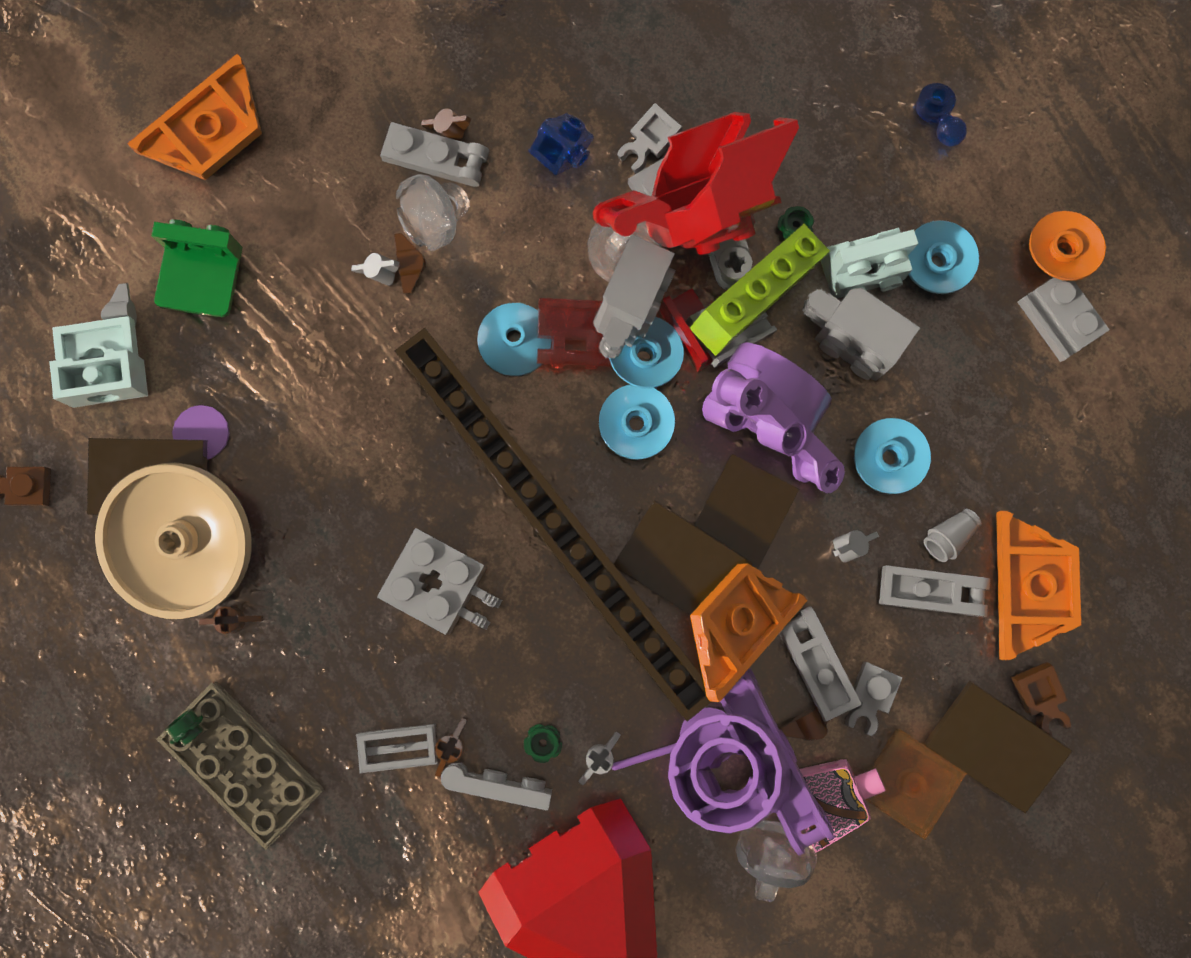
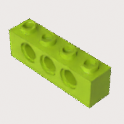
M803 224L710 304L689 329L717 356L809 274L830 250Z

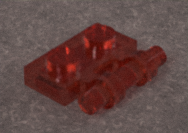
M539 298L537 338L552 339V349H537V364H551V368H563L564 365H584L585 369L597 370L598 366L612 367L610 359H605V356L599 351V341L602 340L603 334L598 333L593 324L602 301ZM565 340H586L585 351L565 350Z

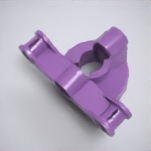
M745 342L740 344L727 363L728 369L720 372L716 377L712 392L703 403L702 411L704 418L732 432L748 428L757 434L760 444L792 457V470L795 479L803 483L810 481L816 484L819 490L825 493H832L843 481L844 466L813 434L832 403L831 396L810 374L778 353L753 343Z
M749 668L720 701L726 715L718 714L700 719L680 735L670 754L668 779L673 798L687 818L706 830L723 833H733L755 827L770 814L776 813L792 848L800 856L805 853L806 847L825 838L832 840L836 838V835L826 813L810 791L796 764L795 753L785 734L775 723L764 701L759 683L752 669ZM746 754L752 765L753 777H749L748 783L742 790L729 789L722 791L715 775L710 769L719 768L722 761L730 755ZM812 825H816L815 829L805 834H802V830Z

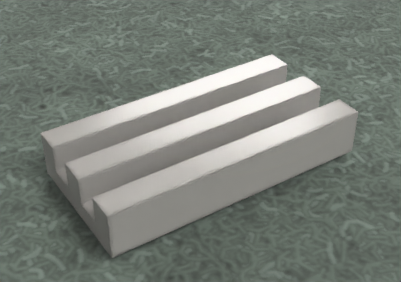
M436 724L356 734L360 773L440 763L435 752L437 743ZM427 734L426 741L366 748V741ZM422 749H428L429 756L374 763H368L367 756Z

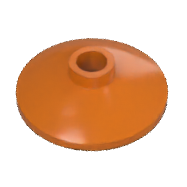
M1057 211L1044 216L1033 228L1029 239L1030 252L1035 263L1045 273L1060 280L1075 281L1090 276L1102 264L1106 253L1105 239L1099 227L1088 217L1073 211ZM1058 248H1063L1067 254L1062 253Z

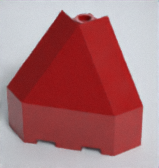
M621 798L587 809L577 816L581 824L561 834L556 830L528 848L531 852L529 857L522 860L517 866L512 867L507 862L495 870L478 892L505 947L527 958H657L652 852Z

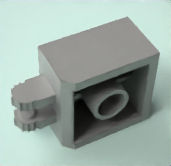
M631 234L593 321L596 331L603 334L599 349L600 353L605 356V359H615V357H618L625 345L632 347L637 336L645 338L661 305L660 302L664 293L667 291L676 271L669 267L675 253Z
M863 288L851 289L842 301L830 293L826 294V291H822V289H816V291L808 295L809 298L804 301L802 309L804 314L810 317L811 321L822 328L814 339L820 343L819 347L821 350L833 358L841 357L851 364L850 368L856 375L866 380L871 378L877 381L891 369L920 329L919 326Z
M417 528L414 529L377 596L382 601L445 635L452 633L460 616L487 630L490 624L487 618L465 608L472 595L478 597L490 607L499 608L502 602L499 598L477 587L487 566ZM436 572L440 573L438 580L442 581L441 587L439 589L432 588L428 591L426 589L428 584L425 583L426 577L428 575L433 576Z

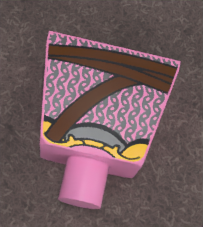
M847 759L800 769L810 791L826 813L836 835V838L832 840L825 838L812 844L815 853L871 819L870 810L865 799L886 791L876 768L854 776ZM816 825L806 828V833L815 829Z

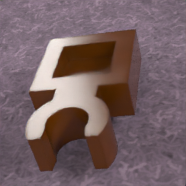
M6 467V478L0 474V500L5 496L4 505L49 506L51 468Z
M1045 662L1011 677L1025 712L1031 716L1038 714L1036 717V725L1052 736L1049 724L1051 720L1057 718L1062 727L1065 729L1071 728L1070 718L1066 713L1059 710L1057 706L1067 701V698L1053 665Z

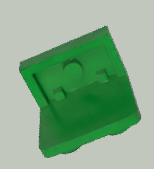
M170 219L169 224L154 222L151 236L164 247L154 298L155 304L162 309L221 318L227 317L231 310L243 247L230 234L228 229L221 226L207 225L206 229H201L177 219Z

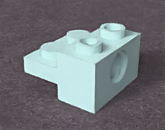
M899 228L877 233V235L827 247L830 252L821 260V264L831 295L841 298L845 297L851 289L863 288L867 291L880 287L881 291H889L903 285L902 281L913 270L908 255L918 245L914 229L901 233ZM873 267L874 274H867L866 272L870 271Z
M125 316L52 328L56 360L49 361L54 400L75 408L148 396L144 360L138 356L134 319Z

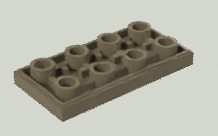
M215 681L181 713L183 714L187 710L192 709L197 716L202 715L203 720L199 725L203 728V731L185 746L180 741L171 744L169 741L172 738L165 730L156 740L267 850L325 789Z

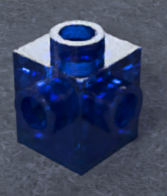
M565 113L553 119L550 117L541 124L537 131V137L528 152L553 174L558 175L572 167L575 169L579 168L587 160L590 154L587 148L595 136L585 128V124L579 118Z

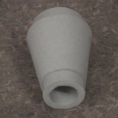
M964 509L962 512L929 529L928 536L924 539V545L928 552L941 562L956 559L981 526V520L972 510Z

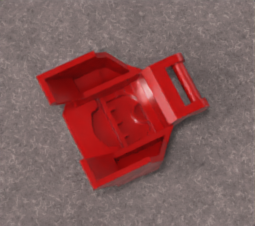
M733 112L668 137L670 147L658 169L652 196L633 190L596 205L593 210V219L600 226H611L613 231L621 236H630L635 232L637 225L645 221L649 236L658 244L667 248L680 246L690 249L696 247L699 255L718 250L720 242L732 238L734 241L750 238L756 234L754 228L756 222L753 214L782 203L780 196H775L772 181L799 129L798 120L780 117L773 120L774 127L743 138L751 123L750 114Z

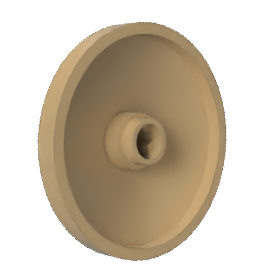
M164 463L145 467L131 473L111 490L103 502L98 515L95 544L98 560L105 577L113 589L127 603L155 617L185 619L203 614L220 605L237 589L245 576L250 561L251 532L241 503L229 487L219 478L192 465Z

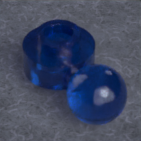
M932 83L921 90L916 102V111L924 121L939 124L937 127V138L943 145L949 147L956 146L965 139L967 134L965 122L961 118L951 115L956 104V96L950 87L941 83ZM933 98H938V99H940L941 101H940V102H939V101H936V100H934Z

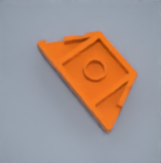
M238 54L233 56L127 144L139 155L207 180L262 134L246 67Z
M1008 511L996 512L999 660H1012L1017 657L1016 655L1034 646L1038 647L1061 633H1067L1081 626L1079 547L1063 539L1058 540L1052 537L1049 532L1013 517L1014 514Z
M748 563L737 564L690 615L706 697L712 702H720L807 602L806 597L802 594L786 590L782 587L783 583L772 577H765L760 570Z

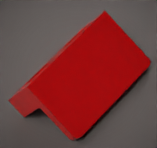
M693 288L674 299H671L670 296L663 298L659 311L666 322L677 331L682 340L684 351L697 372H700L712 365L713 360L708 352L705 353L685 322L691 315L704 309L703 304Z

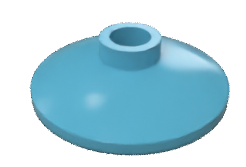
M941 220L928 222L915 230L918 245L908 255L913 269L908 275L916 285L931 293L949 294L962 289L972 280L979 265V251L975 240L967 230L953 222ZM933 256H938L942 259L943 265L941 267L936 266L932 262Z
M507 303L496 307L485 316L478 330L477 343L483 360L494 371L507 376H522L535 371L545 362L551 349L552 335L547 320L538 310L522 303ZM510 331H518L521 334L520 339L516 342L509 341L507 334Z
M655 317L645 338L637 336L632 347L625 345L618 357L609 359L614 371L625 382L640 388H655L666 384L678 373L683 362L684 348L677 331L668 322ZM645 351L650 355L651 359L649 361H642L639 359L638 353Z
M631 384L611 393L603 403L599 415V429L604 442L613 452L628 459H646L658 454L669 443L675 427L673 408L660 391L655 388H640ZM633 418H639L643 421L644 426L640 430H633L629 426V421Z
M886 418L872 423L860 434L854 448V462L860 477L871 488L882 493L899 494L915 488L925 478L931 463V451L926 437L915 425L902 419ZM886 451L891 452L895 457V461L891 465L883 460V454Z

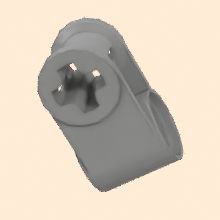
M732 238L720 242L718 250L708 253L716 281L725 290H728L751 270L752 257L746 239L734 241Z

